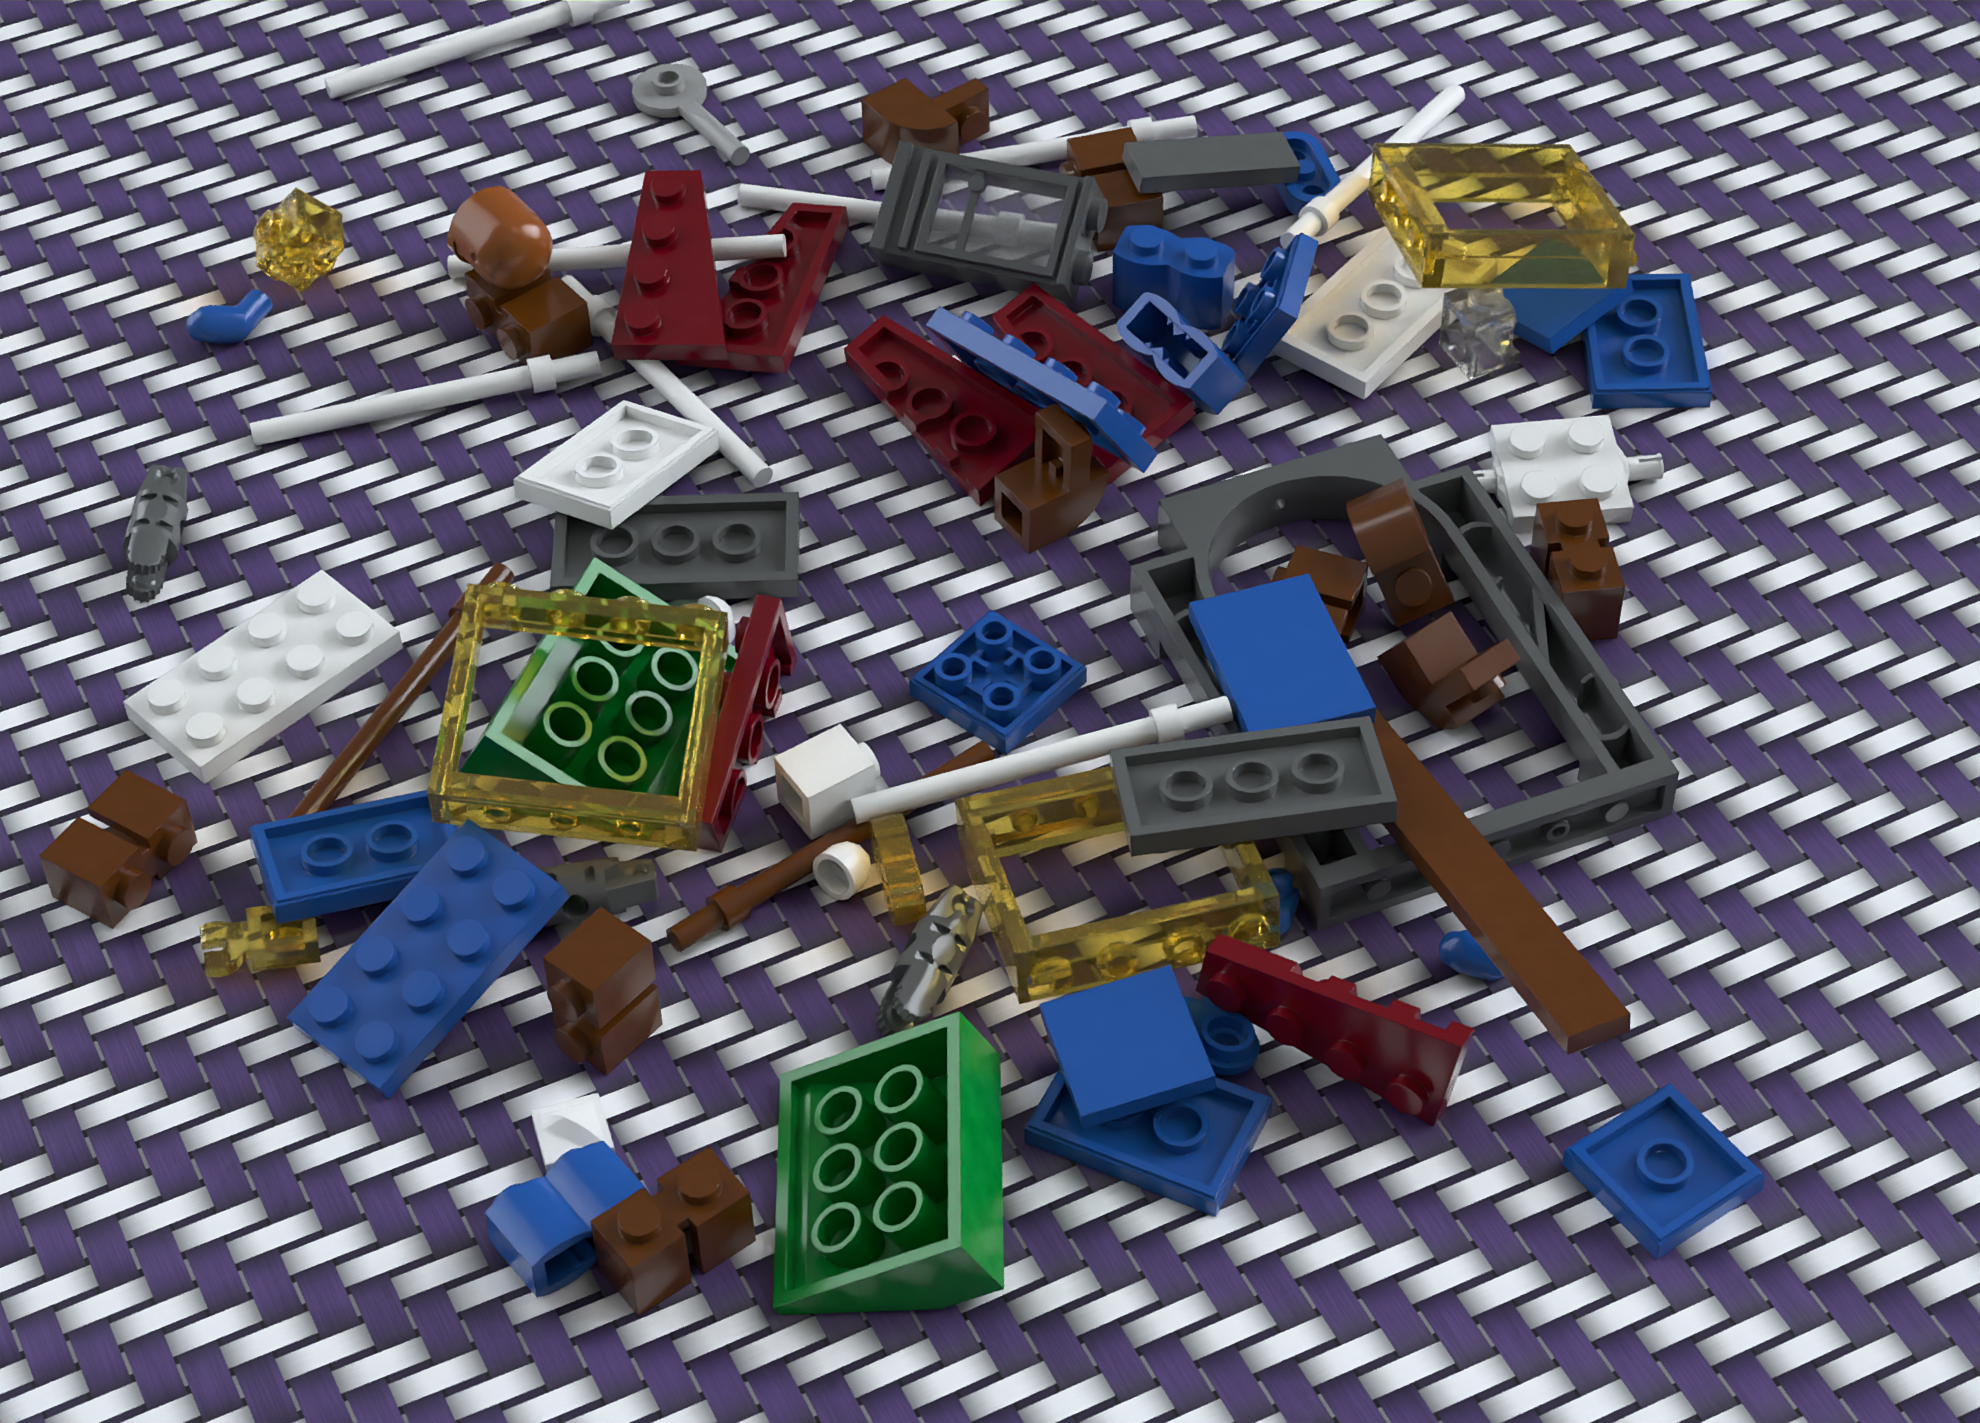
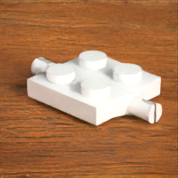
M1609 415L1491 425L1489 444L1494 461L1492 469L1473 471L1488 494L1494 493L1497 500L1505 508L1509 525L1514 533L1533 531L1536 504L1598 498L1605 524L1631 522L1634 506L1628 481L1663 479L1664 464L1660 453L1656 455L1626 457L1616 443Z

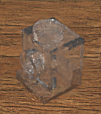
M1481 279L1444 293L1439 346L1469 380L1520 360V352L1512 344L1513 330L1517 325L1516 314L1511 303L1503 297L1502 288L1494 282Z

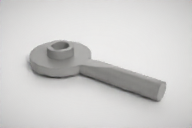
M678 63L662 64L649 68L641 73L633 82V102L640 111L660 118L682 116L732 164L739 166L748 160L750 155L749 149L702 106V103L707 98V82L701 71L692 66Z

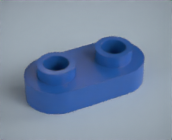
M1291 131L1284 132L1283 134L1301 166L1297 182L1274 185L1287 209L1292 214L1298 216L1300 210L1313 198L1325 196L1341 180L1318 139L1304 132Z

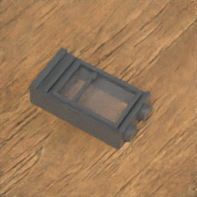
M899 141L869 247L883 266L1020 293L1035 283L1056 300L1075 303L1080 286H1087L1092 274L1093 253L1089 251L1094 233H1101L1105 226L1108 201L1104 198L1095 178L1092 176L1082 178L917 147L913 143Z

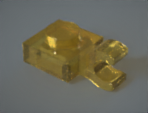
M271 905L246 908L247 921L235 923L213 921L200 926L202 950L224 948L219 951L204 953L206 976L209 977L230 975L237 971L242 963L248 959L252 960L253 971L291 968L296 965L321 962L315 916L277 924Z

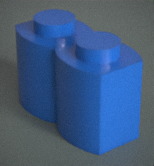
M1153 225L1126 226L1113 250L1112 303L1127 312L1144 292L1153 293L1168 301L1193 327L1205 330L1221 329L1234 300L1235 250L1223 243L1205 237L1180 239L1175 234Z
M1144 292L1116 323L1123 340L1175 388L1191 398L1197 408L1206 413L1219 415L1246 385L1240 368L1206 334L1193 327L1168 301L1156 294Z
M604 1141L595 1142L582 1148L571 1149L557 1159L552 1169L545 1176L531 1179L522 1184H513L504 1189L495 1198L493 1204L485 1211L490 1243L536 1297L549 1295L575 1281L597 1261L590 1221L644 1187L646 1190L647 1188Z

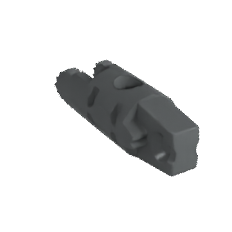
M152 464L135 497L131 519L123 542L126 566H129L126 577V589L129 590V596L134 597V601L139 600L142 603L155 599V596L160 594V589L163 588L168 566L177 558L181 535L188 514L186 503V469Z
M609 857L539 868L560 883L569 895V899L543 927L584 921L599 907H602L612 915L626 912L627 907L659 899L655 865L652 859L619 861L618 857Z
M955 884L944 891L927 913L919 919L903 952L890 972L891 984L881 1000V1005L878 1006V1012L875 1014L877 1016V1021L875 1022L878 1026L877 1031L882 1032V1037L915 1027L914 1024L927 1019L935 1005L942 1003L959 969L972 948L984 905Z

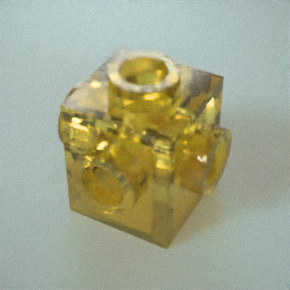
M295 187L273 211L267 210L263 213L255 225L253 238L256 240V267L262 269L272 279L284 281L304 292L318 276L323 277L332 270L338 256L344 251L342 213Z

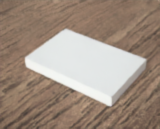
M623 400L514 478L515 497L612 530L720 449L719 430Z

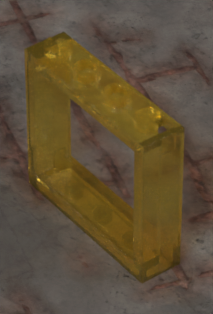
M1374 143L1367 196L1421 288H1626L1629 267H1634L1638 260V256L1633 250L1636 233L1628 226L1620 211L1610 201L1603 187L1597 183L1588 167L1585 166L1570 144ZM1433 202L1551 203L1568 229H1449Z
M493 582L488 585L468 583L427 791L433 822L462 826L469 818L481 828L697 852L729 645L728 613L714 611L711 607L697 603H689L677 607L650 604L648 601L634 596H623L614 600L587 597L578 591L570 589L542 592L520 589L518 586L506 582ZM493 628L700 651L701 657L679 796L457 772L484 629Z
M1110 766L955 799L959 850L978 899L984 905L983 912L1019 1004L1097 987L1167 965H1171L1174 970L1203 963L1207 948L1219 933L1261 949L1280 946V895L1253 840L1219 845L1240 890L1034 936L1029 935L999 858L1125 831ZM1031 976L1033 984L1028 985L1027 977Z

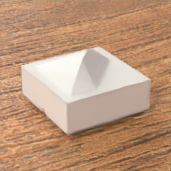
M599 1093L531 1110L534 1129L547 1173L561 1155L574 1148H582L595 1142L604 1141L615 1153Z

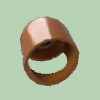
M502 186L486 187L471 195L453 216L447 236V246L460 261L471 264L488 284L505 290L522 288L534 282L548 266L553 250L550 231L543 221L511 189Z

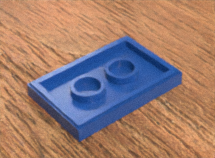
M1690 273L1627 274L1632 279L1633 293L1580 332L1592 409L1710 407L1712 388Z
M1309 573L1189 603V620L1219 684L1229 700L1242 733L1370 716L1372 723H1375L1376 706Z
M438 787L253 825L249 827L251 847L276 923L281 924L394 900L458 828L442 788Z
M1059 1068L1024 1128V1139L1027 1144L1216 1217L1272 1113L1273 1098L1215 1076L1216 1089L1082 1129Z

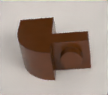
M903 78L861 99L863 142L891 165L893 164L899 141L910 142L917 147L959 154L960 146L990 132L989 88L977 78L933 99H930L908 79Z
M1057 403L1036 412L1035 457L995 475L994 519L1028 554L1068 535L1081 525L1100 502L1109 480L1110 472L1091 455L1093 452V441L1087 428L1081 422L1074 421Z
M1403 478L1346 502L1347 513L1372 575L1376 578L1397 627L1455 602L1451 589L1430 545L1427 530Z
M1451 611L1377 656L1405 701L1433 725L1449 730L1461 727L1505 698L1500 688L1506 685V682L1500 673L1521 660L1508 638L1478 654Z

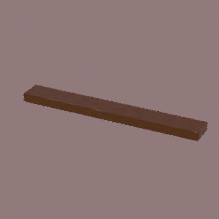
M1376 709L1375 723L1372 724L1398 800V821L1381 824L1567 1055L1630 1032L1631 1013Z

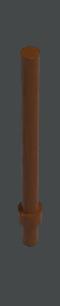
M501 563L494 564L473 591L463 592L449 609L448 615L450 619L287 818L326 811L468 635L478 634L493 616L492 606L514 580V574L510 568Z
M980 741L917 780L995 759V756L990 746L986 742ZM920 807L859 824L856 823L855 817L740 886L735 887L732 884L725 886L706 898L705 907L666 930L671 945L678 952H682L718 929L728 932L749 919L751 909L813 873L814 859L831 845L846 841L859 845Z

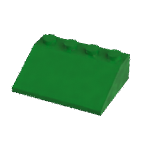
M594 557L566 597L460 771L515 806L646 846L696 761L706 729L708 727L714 728L721 711L718 707L719 685L725 671L733 672L738 656L735 652V647Z
M960 1011L780 1074L773 1309L780 1315L943 1309L1004 1289L1000 1054Z

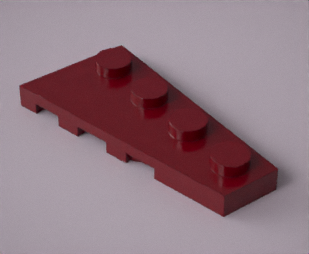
M701 170L645 171L611 341L615 360H729L724 334L722 305L717 284L716 262L711 241L712 234L706 191Z
M792 203L766 234L785 235L786 257L754 259L746 267L740 266L728 280L730 290L720 301L729 360H676V364L787 374L849 226L846 206Z
M1035 283L992 315L994 330L1001 340H1003L1006 334H1010L1035 352L1036 356L1033 359L1044 364L1048 357H1051L1070 369L1078 377L1076 383L1087 388L1089 383L1094 381L1113 393L1121 401L1117 408L1127 412L1144 425L1146 430L1142 437L1153 449L1195 416L1193 400ZM1093 445L1091 455L1110 472L1109 485L1132 467Z
M882 315L844 348L846 365L979 507L995 494V475L1035 457L1036 412L1040 409L888 317Z
M757 594L750 617L743 616L737 627L735 636L737 660L733 672L725 671L721 678L718 690L720 715L716 727H708L704 733L700 750V762L704 765L698 784L691 783L689 785L683 802V821L689 823L696 847L699 849L722 853L746 792L747 776L746 772L741 769L744 763L750 765L757 764L764 746L763 716L775 718L782 701V690H778L780 674L791 676L797 662L781 598Z
M1221 933L1217 935L1205 952L1195 990L1209 998L1218 1008L1226 1012H1236L1243 1015L1251 1023L1267 1031L1279 1043L1295 1047L1328 1066L1337 1076L1358 1083L1388 1100L1398 1111L1414 1115L1433 1127L1447 1107L1475 1030L1453 1020L1446 1030L1421 1021V1008L1397 999H1393L1387 1008L1357 996V984L1333 975L1329 979L1312 980L1303 976L1298 962Z

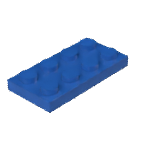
M939 306L927 322L926 326L962 363L1040 410L1057 403L1074 421L1081 422L1087 428L1093 445L1142 473L1146 472L1158 455L1142 437L1146 430L1144 425L1127 412L1117 408L1121 401L1100 384L1091 381L1087 388L1076 383L1078 377L1062 363L1051 357H1048L1044 364L1033 359L1036 356L1035 352L1022 341L1010 334H1006L1002 341L992 336L995 331L986 322L969 311H965L960 318Z
M468 818L287 1016V1019L299 1032L389 1100L569 899V895L560 883Z

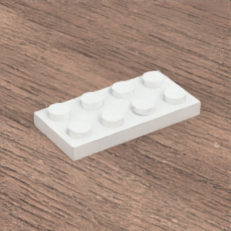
M1401 212L1301 304L1298 319L1271 353L1365 400L1468 301L1467 295L1495 275L1497 257Z
M320 570L123 701L128 719L200 781L206 784L403 649L400 631L326 572Z

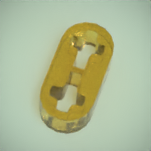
M902 813L870 818L869 834L872 852L893 927L916 923L927 913L923 884L904 816Z

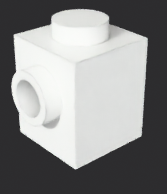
M841 724L774 757L778 800L811 840L837 828L854 817L850 802L851 798L877 792L876 778L880 777V767L873 751L864 742L857 744Z

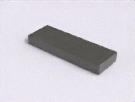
M1283 132L1125 142L1122 160L1140 194L1297 182L1301 167Z

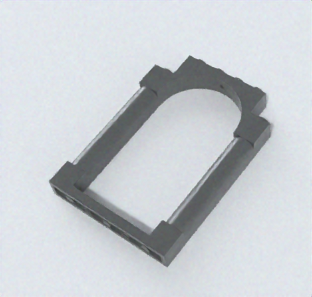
M1379 434L1159 500L1158 544L1165 556L1155 557L1131 566L1130 609L1158 658L1169 657L1196 704L1225 696L1189 620V603L1217 596L1212 587L1211 579L1226 556L1250 537L1278 525L1311 519L1350 521L1346 502L1403 478L1427 530L1430 545L1442 572L1453 571L1499 642L1508 638L1521 659L1515 666L1580 762L1577 778L1579 783L1468 818L1505 864L1511 868L1672 815L1679 771L1468 465L1412 481L1383 436ZM1233 711V721L1210 727L1214 736L1242 733ZM1356 827L1274 838L1285 856L1284 869L1292 874L1293 886L1299 890L1300 903L1317 931L1436 892L1397 842L1369 850Z

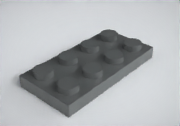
M799 492L656 496L612 530L556 511L550 578L552 604L565 601L594 557L661 600H696L705 596H713L720 599L756 598L757 594L771 597H799Z
M1370 716L1109 750L1111 774L1131 857L1398 821V800Z

